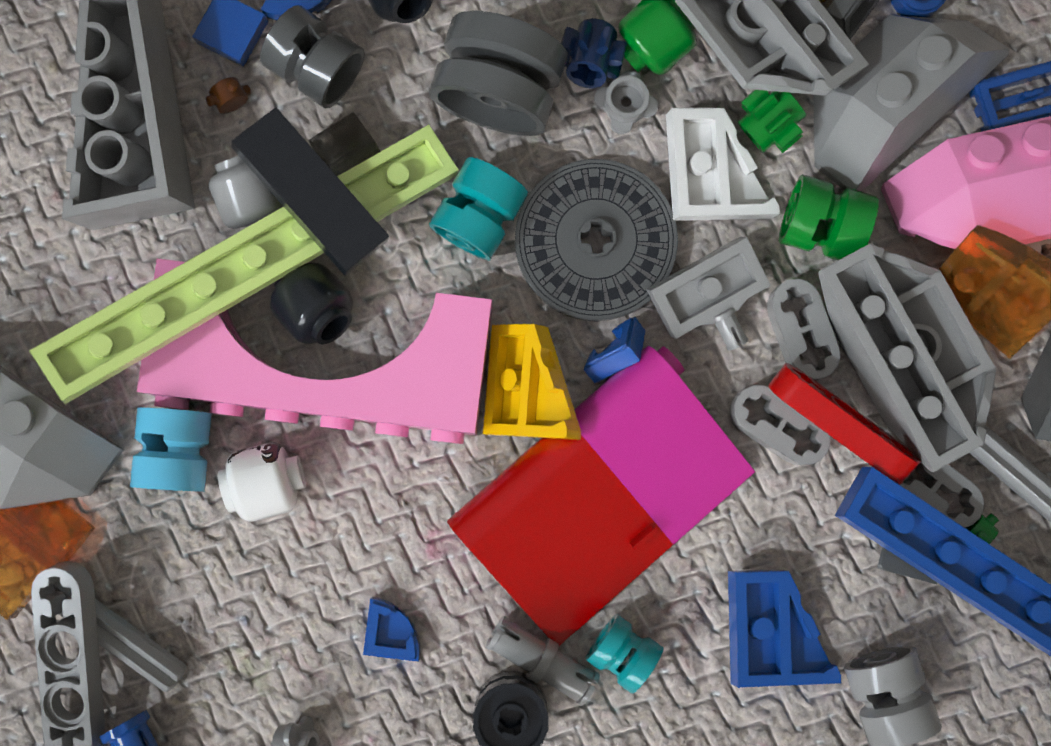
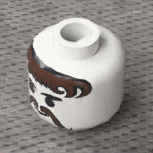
M276 442L235 451L228 457L226 468L218 471L220 493L229 513L237 512L242 519L248 522L292 511L297 503V490L306 488L305 474L299 456L288 457L286 450Z

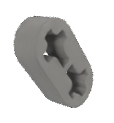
M802 279L785 281L772 291L767 302L768 316L785 363L797 367L815 381L823 379L832 374L837 368L840 360V350L821 296L815 286L808 281ZM787 291H791L794 298L803 297L806 301V307L799 311L804 327L800 328L796 315L793 312L784 313L781 309V303L788 299ZM804 333L807 334L813 349L822 348L825 353V358L818 361L819 371L815 370L812 363L803 365L800 361L799 355L807 351V345L803 337Z
M753 385L739 391L733 397L730 404V418L734 426L780 458L794 465H811L820 461L827 454L830 447V435L783 402L769 387ZM762 397L766 401L763 410L777 420L774 426L762 419L750 424L746 420L749 410L743 406L744 401L752 402ZM785 425L793 431H803L808 427L812 431L809 440L815 444L813 451L801 450L796 454L793 451L796 441L782 431Z
M920 462L915 470L928 480L927 483L923 484L918 480H906L903 484H899L964 528L973 525L979 520L984 510V498L980 489L950 465H946L935 472H930ZM938 489L946 493H959L961 491L963 494L959 502L965 507L963 513L951 512L947 514L946 511L950 504L938 495L936 491Z

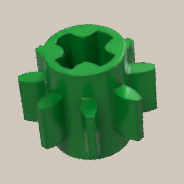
M754 90L741 101V107L747 114L737 123L761 152H766L775 144L781 153H784L803 136V131L797 124L807 115L791 93L772 91L769 94L766 90Z

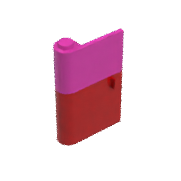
M649 345L644 347L639 362L612 375L574 409L581 429V440L540 438L447 520L451 529L546 636L557 642L559 646L755 473V470L680 378L685 369L679 360L664 346L658 351Z

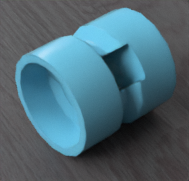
M137 407L135 439L143 447L141 452L133 455L130 487L205 492L207 460L199 454L200 449L209 444L212 413Z

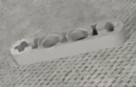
M72 561L59 562L39 573L34 579L31 589L44 746H106L99 738V736L105 733L93 580L87 569L79 563ZM60 580L63 587L71 588L72 596L65 599L63 592L55 591L54 583ZM63 612V618L56 620L55 616ZM58 632H68L78 641L79 655L76 659L66 658L57 650L55 642ZM62 688H73L81 695L84 703L82 713L74 714L64 708L60 700ZM83 727L84 729L76 735V729Z

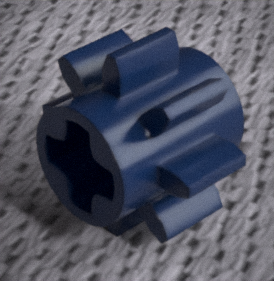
M586 19L579 24L578 30L566 27L561 44L568 52L565 65L567 67V77L574 84L584 88H598L605 83L607 77L615 80L620 75L627 42L617 40L616 29L610 23L601 19Z

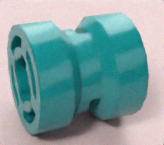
M616 614L597 636L585 660L598 670L608 669L614 673L617 683L633 694L653 672L663 654L664 647L650 637H639L633 632L632 624L619 614Z

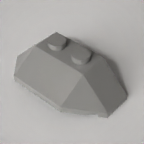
M675 0L676 4L743 89L826 96L869 65L819 0Z
M888 15L855 46L869 65L828 95H813L815 167L845 190L848 187L862 192L1009 55L1010 49L967 20Z
M871 243L818 271L833 332L885 425L930 472H935L985 444L987 431L985 425L991 406L996 367L941 271L907 257L884 251V248Z
M0 365V509H10L92 495L124 450Z

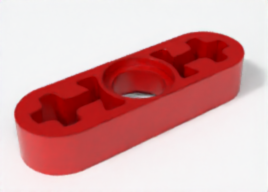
M785 363L769 383L768 387L783 402L896 483L903 484L920 463V460L906 446L797 367Z

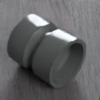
M295 5L284 12L269 31L260 52V62L264 67L286 82L298 80V89L301 93L321 107L330 108L346 94L355 81L364 62V49L340 32L334 31L327 34L328 27L326 22L303 6Z

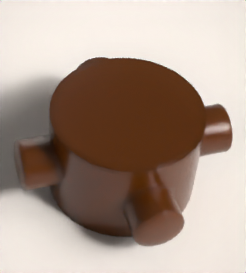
M236 77L225 78L210 88L209 96H206V103L209 107L216 105L221 114L231 113L241 108L248 101L251 89L247 84L241 86Z

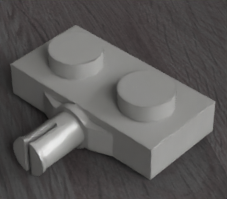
M740 236L646 290L670 337L677 339L698 326L716 324L727 350L730 351L739 348L738 343L744 345L749 340L734 313L739 310L748 298L770 287L771 284L748 238Z

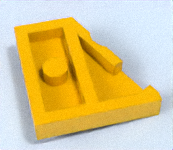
M538 324L492 325L483 434L581 440V429L548 327Z

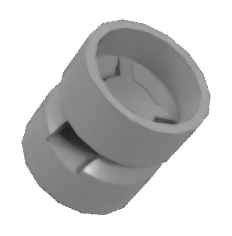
M899 646L886 648L859 656L845 664L844 670L853 698L865 704L860 710L859 717L870 746H908L931 738L941 731L942 725L931 694L920 689L926 682V676L915 647Z

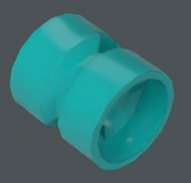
M468 157L452 183L456 192L455 196L443 198L429 226L441 237L467 253L483 260L491 261L505 237L502 223L504 221H514L528 196V191L520 182L503 170L481 159Z

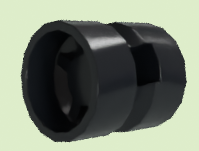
M503 671L491 676L481 686L473 712V731L479 745L541 746L548 732L547 701L541 686L526 678V674L519 671Z

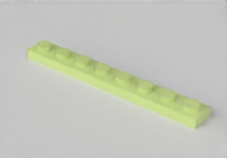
M428 124L337 177L378 222L456 176L459 169ZM282 207L29 350V352L61 401L67 404L281 279L294 269L317 258L324 252L291 214Z

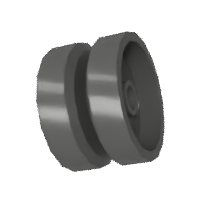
M473 10L459 12L452 17L444 42L445 52L449 55L450 59H445L437 64L429 89L430 98L441 108L456 117L484 128L518 136H536L544 133L553 107V98L547 91L559 86L567 62L568 52L564 46L544 30L522 20L499 13Z

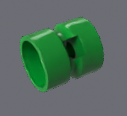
M802 174L798 178L787 203L780 227L779 243L808 252L816 246H820L824 257L840 260L868 245L877 218L879 199L877 196L848 187L838 194L835 193L831 182Z

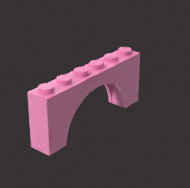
M157 258L154 280L185 262ZM436 293L430 316L424 328L404 352L382 367L368 373L333 380L297 377L278 371L268 365L245 344L233 325L228 310L142 359L137 392L155 396V407L188 410L189 401L210 403L209 413L243 417L244 407L266 410L264 420L298 424L299 414L321 416L320 427L353 431L354 421L376 423L375 434L408 438L409 428L432 430L431 441L463 444L465 434L477 436L493 310L492 299Z

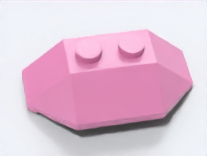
M1051 116L947 139L884 182L881 191L898 232L910 237H915L917 234L936 244L974 255L1051 239Z

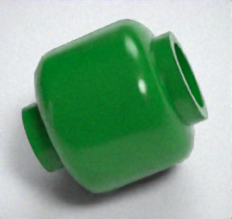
M642 0L621 19L618 26L619 34L627 42L624 58L637 73L647 67L653 73L663 75L686 56L697 43V37L693 31L695 29L694 25L676 4L675 0Z

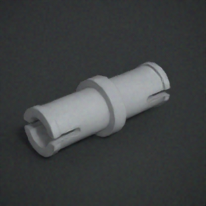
M502 616L491 633L493 637L488 639L485 648L493 650L526 670V678L534 683L542 680L574 699L579 705H584L595 690V687L591 684L598 683L600 674L559 651V644L548 638L544 642L509 621V618L506 616Z

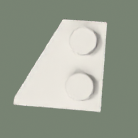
M672 108L666 114L673 220L772 219L780 214L776 199H768L753 171L758 167L748 149L739 143L736 135L737 130L724 108Z

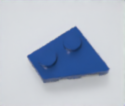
M728 571L731 685L743 688L841 683V674L837 666L830 663L817 638L821 634L811 614L803 609L800 600L801 594L789 571Z

